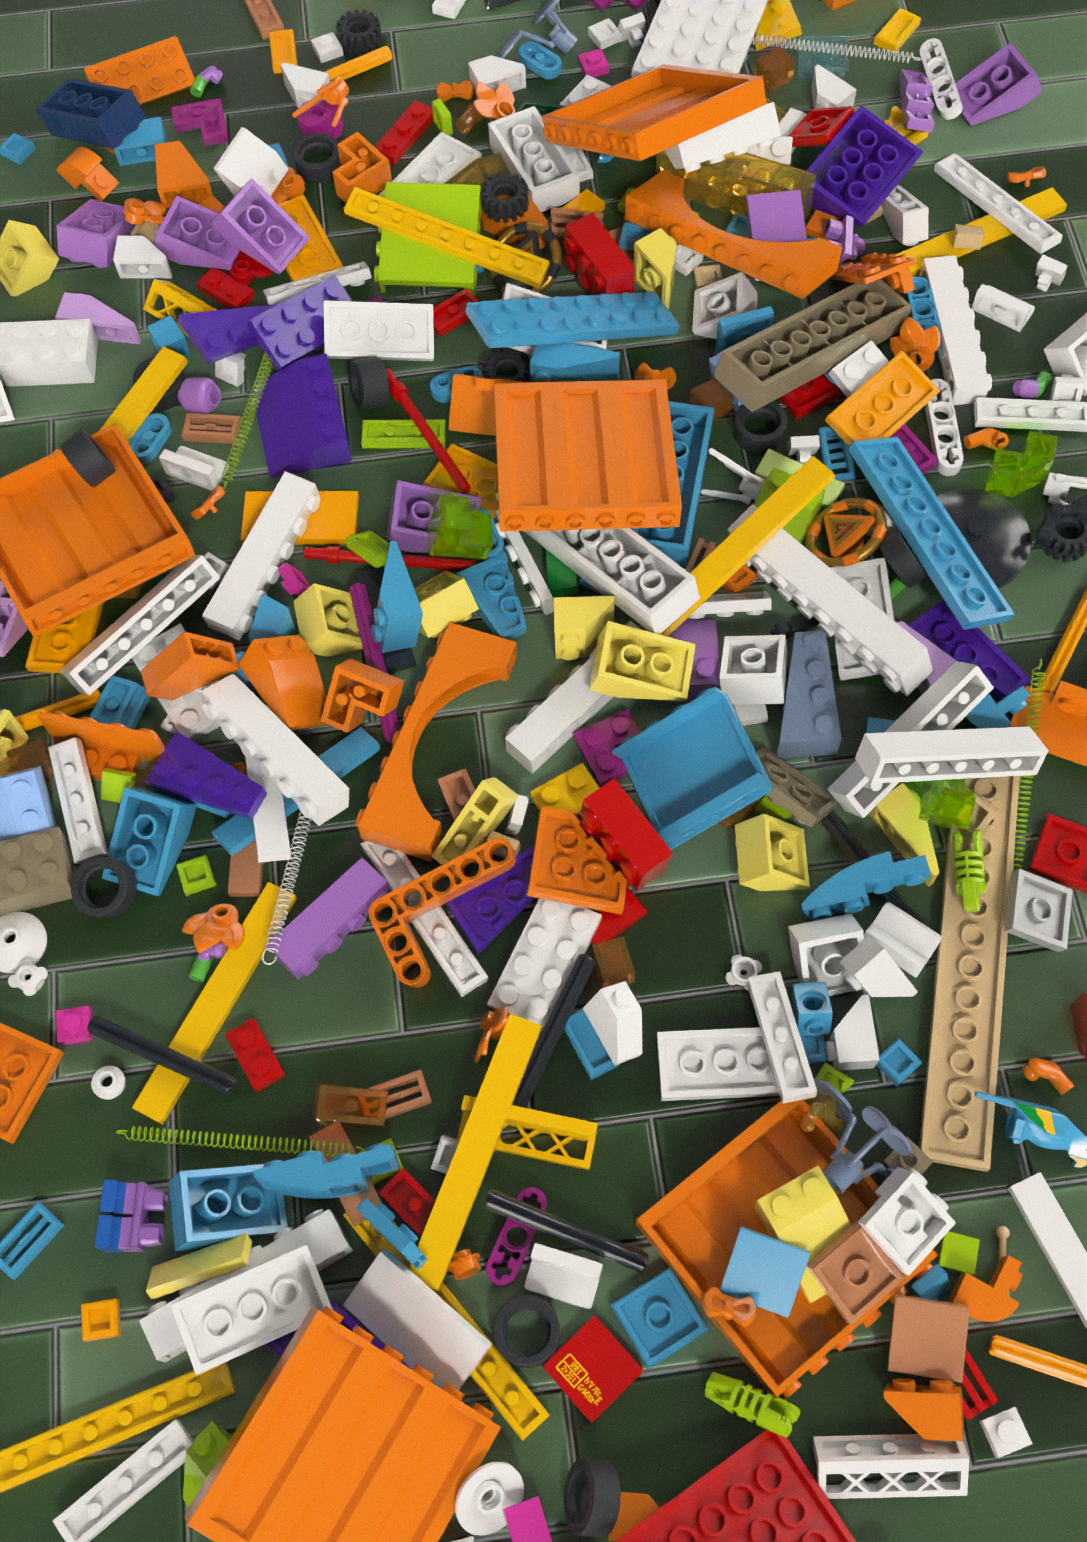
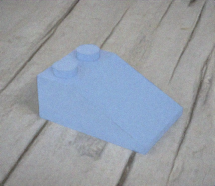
M41 766L0 776V841L51 829L58 825Z

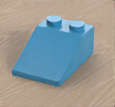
M571 343L535 345L530 361L531 382L619 381L620 352Z
M396 540L390 541L377 608H374L375 621L374 625H371L372 639L374 643L378 642L382 653L416 647L423 617V611Z
M142 787L124 788L107 857L117 859L128 865L135 875L136 890L155 896L161 895L189 836L197 804ZM104 869L102 879L119 884L117 874L110 869Z
M264 1164L179 1171L169 1181L175 1251L206 1248L246 1233L250 1239L272 1236L288 1228L284 1194L263 1188L254 1177L253 1170L263 1168Z

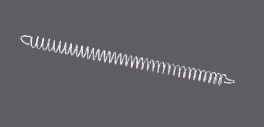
M757 34V35H756L755 42H754V38H753V45H755L756 40H757V45L759 46V45H760V42H761V39H762V46H764V44H763V34L761 35V38H760V41H759V42H758L759 35ZM766 35V37H765L764 44H765L766 38H767V47L769 46L770 41H771V46L773 47V46H774V43H775V40H776V48L779 46V43H780V46H781V49H782V48H783V45H784V42H785V48L787 49V48H788V45H789V41H790V49H792L793 44H794V48H795V50H796L797 47H798V43H799V50H801V49H802V46H803V43H804V51H806L807 45H808V50H809V52H810V51H811V48H812V45H813V52H815V50H814V40L812 41L811 47H810V40H808V41H807L806 48H805V39H804L803 42H802L801 48H800V39L798 40V43H797V46H796V39L794 38L793 43H792V46H791V38H789V41H788V44H787V47H786V37L784 38L783 44H782V37H780L779 42H778V45H777V36H775L773 45H772V35H771V37H770L769 43H768V35ZM817 41L816 47H817V44H818V53L820 52L821 47H822V52L824 53L825 50H826V46H827V53L829 54L830 49H831V46H832V55L834 54L835 48H834V51H833V43H831L830 48H829V51H828V42H827L826 45H825V49H824V42L821 43V46H820V49H819V41ZM836 43V45H837L836 54H837V55L839 54L840 48H841V55L844 54V51H845V48H846V56H848V53H849V50H850V47H851V54H850L851 57L853 56L854 50H855V57H857L858 52H859V49H860V58H861L862 55H863L864 49H865V58L867 57L866 47L863 48V51H862V54H861V46H859L858 51H857V47H856V45H855V46H854V49H853V52H852V45H850V46H849V49H848V52H847V44H846L845 47H844L843 53H842V47H843L842 44H840V47H839V50H838V44ZM870 47L868 48L869 58H870V59H871V57H872L873 51H874V59H876L877 54H878V51H879V60H880V59H881V56H882V53H883V51H884V55H883V60H884V61H885V59H886L887 53H888V61H890L891 55H892V53H893V62H894V61H895V58H896V55H897V52H898V60H897L898 62L900 61V58H901V55H902V63H904L905 57H906V55H907V64H908V63H909V60H910V57H911V54H912V58H916V59H914V60H918V61L922 60V59L919 58V57H913V52H911V54H910V56H909V59H908V51L906 52L905 57H904V52H903V51L901 52L900 57H899V51L896 52L895 57H894V50H892L891 55H890L889 49L887 50L886 55H885V49L882 50L881 55H880V48H878L877 53H876V56H875V47L873 48L872 53H871V48H870Z
M301 811L297 819L298 823L296 824L297 828H295L294 838L292 839V848H290V851L294 849L298 852H291L292 855L296 856L291 857V860L294 862H289V859L287 860L288 863L283 875L284 879L280 886L281 890H279L280 895H278V900L276 901L277 906L282 909H289V906L284 904H290L291 902L287 899H291L292 896L281 894L280 892L293 893V890L288 888L295 887L291 883L296 882L293 878L298 877L295 873L299 872L297 868L293 867H300V864L296 862H301V859L298 857L303 855L299 852L304 851L301 847L305 846L303 842L307 840L304 837L308 836L306 832L309 829L307 827L310 826L309 822L312 821L311 818H309L310 820L303 819L306 817L300 816ZM288 869L289 871L295 873H286V870ZM275 906L276 911H274L273 913L274 917L280 920H286L287 918L285 916L275 915V912H278L283 915H287L288 912L285 910H277V906ZM272 917L273 922H271V926L272 923L285 925L283 921H274V917ZM272 926V927H270V928H269L270 933H268V937H269L268 939H271V940H272V938H275V939H279V940L281 941L280 938L270 937L269 935H270L271 933H272L273 935H275V936H277V934H274V933H279V934L282 935V933H280V932H276V931L271 932V928H274L275 930H278V931H282V930H284V928H282V927H280V926ZM267 939V940H266L267 944L265 945V948H266V949L263 951V955H262V961H263V963H265V964H267V965H271V964H273V963L276 961V957H277V956H275V959H274V961H273L272 963H266V962L264 961L265 951H266V950H268V951H270V952H273V951H271V950H276L277 952H279V951H278L277 949H274V948H267V945H268V944H276V945H278V947H280V945L277 944V943H273V942H270V943H269V942H268V939Z

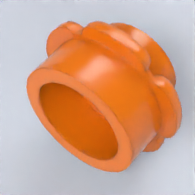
M464 1249L453 1255L448 1270L453 1272L455 1280L468 1278L481 1270L478 1261L480 1254H472L470 1249Z

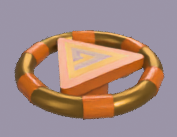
M856 497L835 502L820 512L811 523L806 534V548L830 568L859 563L870 556L882 543L887 530L885 512L880 505L871 499ZM852 508H862L873 516L836 514ZM824 523L832 557H827L816 546V539ZM876 524L871 539L863 546L864 540L862 536Z

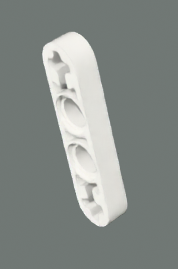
M932 38L922 44L920 55L927 77L933 86L932 93L939 113L943 119L951 120L959 116L963 105L943 45L939 39ZM934 50L936 57L931 58L930 52ZM944 66L941 72L932 73L936 67ZM950 84L947 90L942 92L938 91V89L942 85ZM949 99L952 102V106L950 108H948L946 101Z
M932 379L933 384L940 390L938 394L941 395L939 402H936V395L925 405L934 457L938 460L936 465L937 471L944 476H953L961 469L963 451L950 385L946 381ZM938 411L944 412L948 418L940 420L934 416V413ZM946 434L953 441L944 443L938 439V436ZM948 452H950V454H949L950 462H951V463H954V464H949V462H948L947 460H945L946 455H947Z

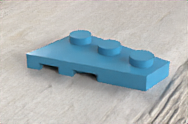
M506 552L456 573V575L465 579L479 608L477 612L494 636L512 640L526 633L527 625L519 597H517L515 592L514 579L509 571Z

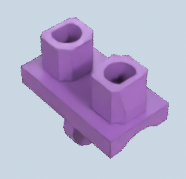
M848 215L845 216L842 222L829 219L823 229V236L834 240L828 239L827 241L842 247L839 265H842V262L846 259H857V256L865 251V241L859 238L857 234H853L854 217Z

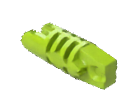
M973 830V851H963L964 841L961 832H953L956 895H963L964 908L967 912H979L980 894L986 893L982 830Z
M712 1372L707 1380L705 1397L727 1409L732 1414L736 1411L738 1417H744L751 1423L756 1420V1425L782 1437H789L793 1429L791 1422H796L800 1415L798 1407L779 1397L776 1398L771 1393L765 1395L764 1390L756 1389L751 1384L745 1386V1382L740 1379L737 1380Z

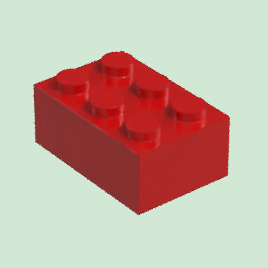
M593 212L565 225V238L563 242L566 248V257H564V262L570 272H574L583 290H587L590 295L634 293L635 266Z
M615 778L583 799L579 825L589 838L593 836L606 853L608 862L612 861L627 880V887L632 886L635 892H637L666 871L673 852Z

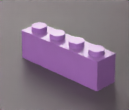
M361 858L280 932L282 935L278 934L275 936L280 938L281 941L275 938L270 941L280 945V947L276 944L267 945L268 948H274L279 951L271 950L273 951L271 952L274 957L277 956L276 959L297 980L303 975H310L318 967V961L327 953L335 952L341 946L342 939L350 931L355 932L362 927L366 917L369 915L368 912L371 904L376 899L391 892L388 882L368 862Z

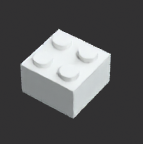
M786 635L725 636L719 679L721 691L728 695L732 704H784L788 668Z

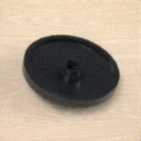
M955 489L938 495V499L997 588L999 589L1012 582L1023 570L1029 558L1032 545L1029 526L1020 511L1001 496L980 489Z

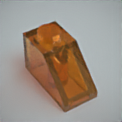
M317 1083L313 1118L322 1121L384 1126L388 1091Z

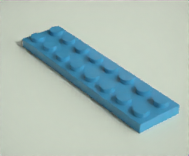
M652 291L468 302L465 310L488 348L676 335L680 328L679 323L662 303L657 293Z
M890 437L853 441L848 449L963 630L1008 622L1014 616V612L899 438Z

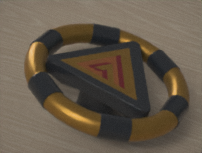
M523 222L515 224L507 229L497 241L507 244L516 235L531 232L514 248L540 257L538 234L543 236L551 248L552 261L540 288L534 286L525 288L541 294L551 286L560 270L562 252L559 241L551 229L540 223ZM490 270L493 283L500 292L504 293L506 281L500 273Z

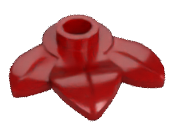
M241 250L231 270H229L230 276L234 280L240 281L245 285L251 283L254 277L264 278L274 272Z

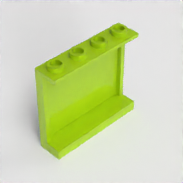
M386 182L385 193H381V197L480 234L482 214L481 185ZM378 227L379 233H382L381 241H377L376 255L380 259L379 265H375L374 280L379 282L381 292L385 293L386 285L464 287V289L468 288L476 296L478 265Z

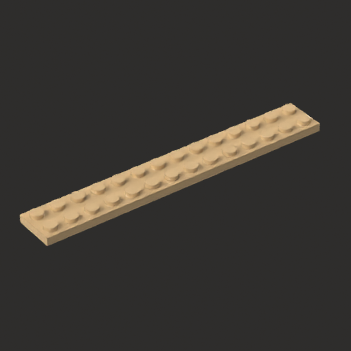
M1020 776L954 779L939 929V935L942 936V940L937 950L919 1148L933 1162L984 1172L990 1170L995 1102L977 1098L974 1094L975 1091L996 1095L1008 933L1005 932L1011 872L1013 871ZM971 792L977 793L1000 810L982 832L986 893L980 894L979 912L966 911L963 895H956L953 832H961L964 841L963 851H973V832L954 819L953 816Z

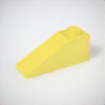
M495 777L482 780L431 857L443 865L483 844L487 840L490 831H494L502 822L519 795Z
M902 783L891 790L869 812V816L905 859L926 855L931 878L925 879L924 882L929 887L935 882L940 871L924 806L918 794L914 790H909Z

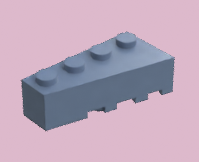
M825 630L795 632L790 653L785 702L783 704L776 755L780 758L837 755L842 738Z

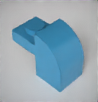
M1019 686L995 703L988 693L965 717L982 729L1006 728L1012 724L1004 714L1009 711L1014 715L1028 704L1025 699L1030 694L1024 686Z

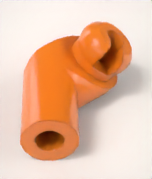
M985 428L964 437L965 447L969 450L980 445L993 450H1002L1009 442V438L1005 433L993 428Z
M1035 1057L1030 1059L1029 1063L1022 1068L1023 1074L1029 1081H1035L1039 1077L1048 1079L1061 1096L1074 1087L1073 1083L1054 1062Z

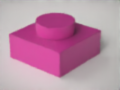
M602 49L578 54V64L584 77L586 75L597 77L609 73V64Z
M285 563L278 569L283 578L281 584L290 595L296 594L300 596L310 587L302 572L290 564Z
M90 1006L56 1011L58 1044L68 1045L93 1041V1035L87 1030V1026L93 1017Z

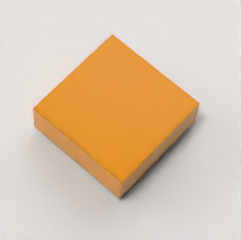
M114 1298L81 1304L82 1341L88 1342L121 1336L119 1299Z

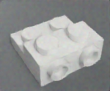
M898 1166L875 1191L879 1199L858 1223L897 1268L909 1276L956 1222L946 1212L949 1209L948 1205L934 1193L931 1194L925 1187L927 1181L919 1172L913 1168L908 1171Z

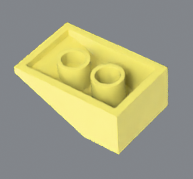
M607 621L598 636L589 690L617 698L686 701L696 644Z
M819 1166L758 1199L753 1207L770 1237L811 1251L807 1263L851 1226L837 1195ZM806 1267L799 1287L809 1304L826 1295V1293Z

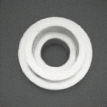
M115 1066L100 1068L94 1074L91 1081L93 1092L99 1098L105 1100L119 1096L126 1084L124 1073ZM112 1077V1084L108 1087H103L104 1079Z

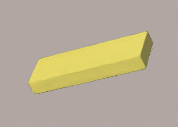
M246 1233L153 1266L146 1292L152 1300L244 1268L248 1264L252 1241Z

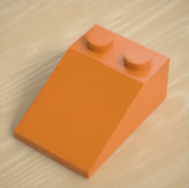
M291 635L253 639L238 665L269 709L290 730L327 725L320 722L327 696L315 655L301 636Z

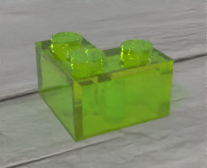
M456 494L440 495L428 523L429 555L487 559L493 546L491 514L470 511L469 497H459Z

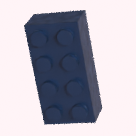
M70 78L35 109L52 136L111 149L120 146L123 139L130 132L138 129L139 124L146 118L132 90Z

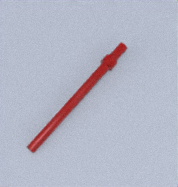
M386 369L390 394L395 401L401 403L462 494L468 493L471 490V486L408 396V389L403 382L397 380L391 369Z
M328 546L327 549L305 547L304 549L305 559L326 560L327 563L339 564L340 561L368 563L353 551L341 550L337 546ZM402 555L406 567L463 571L477 565L475 560Z

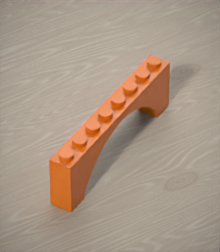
M664 170L626 195L624 220L651 232L662 228L668 236L674 238L676 243L801 299L808 296L838 270L842 247L818 237L815 240L800 242L761 241L737 236L710 225L695 214L683 197L685 179Z
M449 622L446 631L441 632L438 637L435 656H430L427 661V674L423 681L420 680L417 683L413 705H408L403 717L404 725L401 731L397 730L392 740L393 749L390 756L384 757L380 767L381 776L378 782H373L368 794V805L366 809L362 808L356 820V826L359 828L362 840L370 841L430 862L433 859L431 856L438 847L443 834L441 822L434 820L425 809L412 779L414 753L419 738L434 715L459 695L486 683L498 680L508 682L518 658L517 642Z

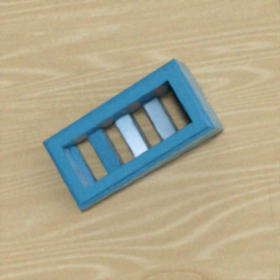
M830 426L818 428L816 435H819V451L822 463L831 471L839 468L847 469V473L834 474V479L838 481L856 479L853 457L848 450L849 446ZM839 439L840 441L839 443L827 444V440ZM842 449V452L829 454V450ZM844 458L845 462L831 464L832 459Z

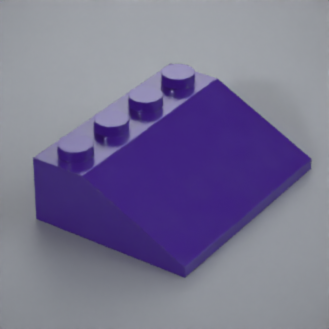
M861 105L804 173L796 190H801L802 201L814 210L822 211L841 220L846 215L854 217L853 224L863 227L924 151Z
M327 353L299 359L267 378L268 381H264L267 385H261L265 390H261L263 394H258L262 398L258 399L260 403H255L259 406L255 409L257 410L256 415L270 479L282 477L285 471L295 474L352 461Z

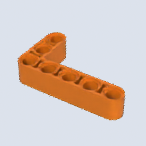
M503 838L491 839L376 899L371 904L368 912L370 921L401 982L412 988H420L426 985L431 977L430 966L413 934L409 922L510 870L516 863L517 855L507 840ZM497 849H508V856L505 860L501 862L493 861V854ZM473 862L478 863V873L475 876L466 877L464 873L466 866ZM444 877L450 878L449 888L444 892H437V882ZM415 892H420L422 896L421 902L415 907H409V896ZM386 907H391L393 910L391 919L387 922H381L379 918L380 912ZM405 935L407 939L406 946L400 951H395L393 948L395 938ZM412 964H419L421 968L419 977L409 980L407 977L408 968Z

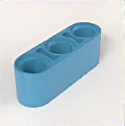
M912 277L915 290L903 294L902 297L913 307L908 317L918 322L924 331L930 327L937 326L940 333L941 327L930 283L923 277Z

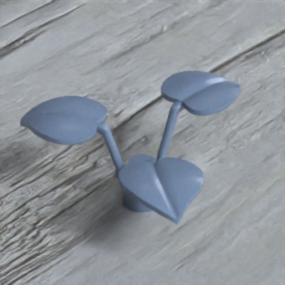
M560 0L546 1L534 19V24L537 25L546 16L554 27L548 34L551 38L550 41L520 30L515 32L503 44L496 57L504 59L523 36L546 44L551 49L556 46L564 54H567L578 38L563 25L554 11L555 4Z
M815 1080L816 1097L847 1122L835 1152L829 1157L832 1162L822 1171L832 1189L842 1194L852 1183L857 1185L863 1178L873 1173L883 1184L893 1173L894 1169L890 1167L885 1168L882 1164L874 1162L870 1168L861 1172L860 1169L863 1167V1163L860 1159L881 1138L897 1153L907 1156L912 1151L909 1141L895 1126L891 1125L890 1121L881 1111L873 1106H866L862 1111V1117L877 1133L856 1154L851 1151L843 1154L842 1151L854 1125L857 1123L855 1115L851 1113L853 1108L831 1084L824 1080Z

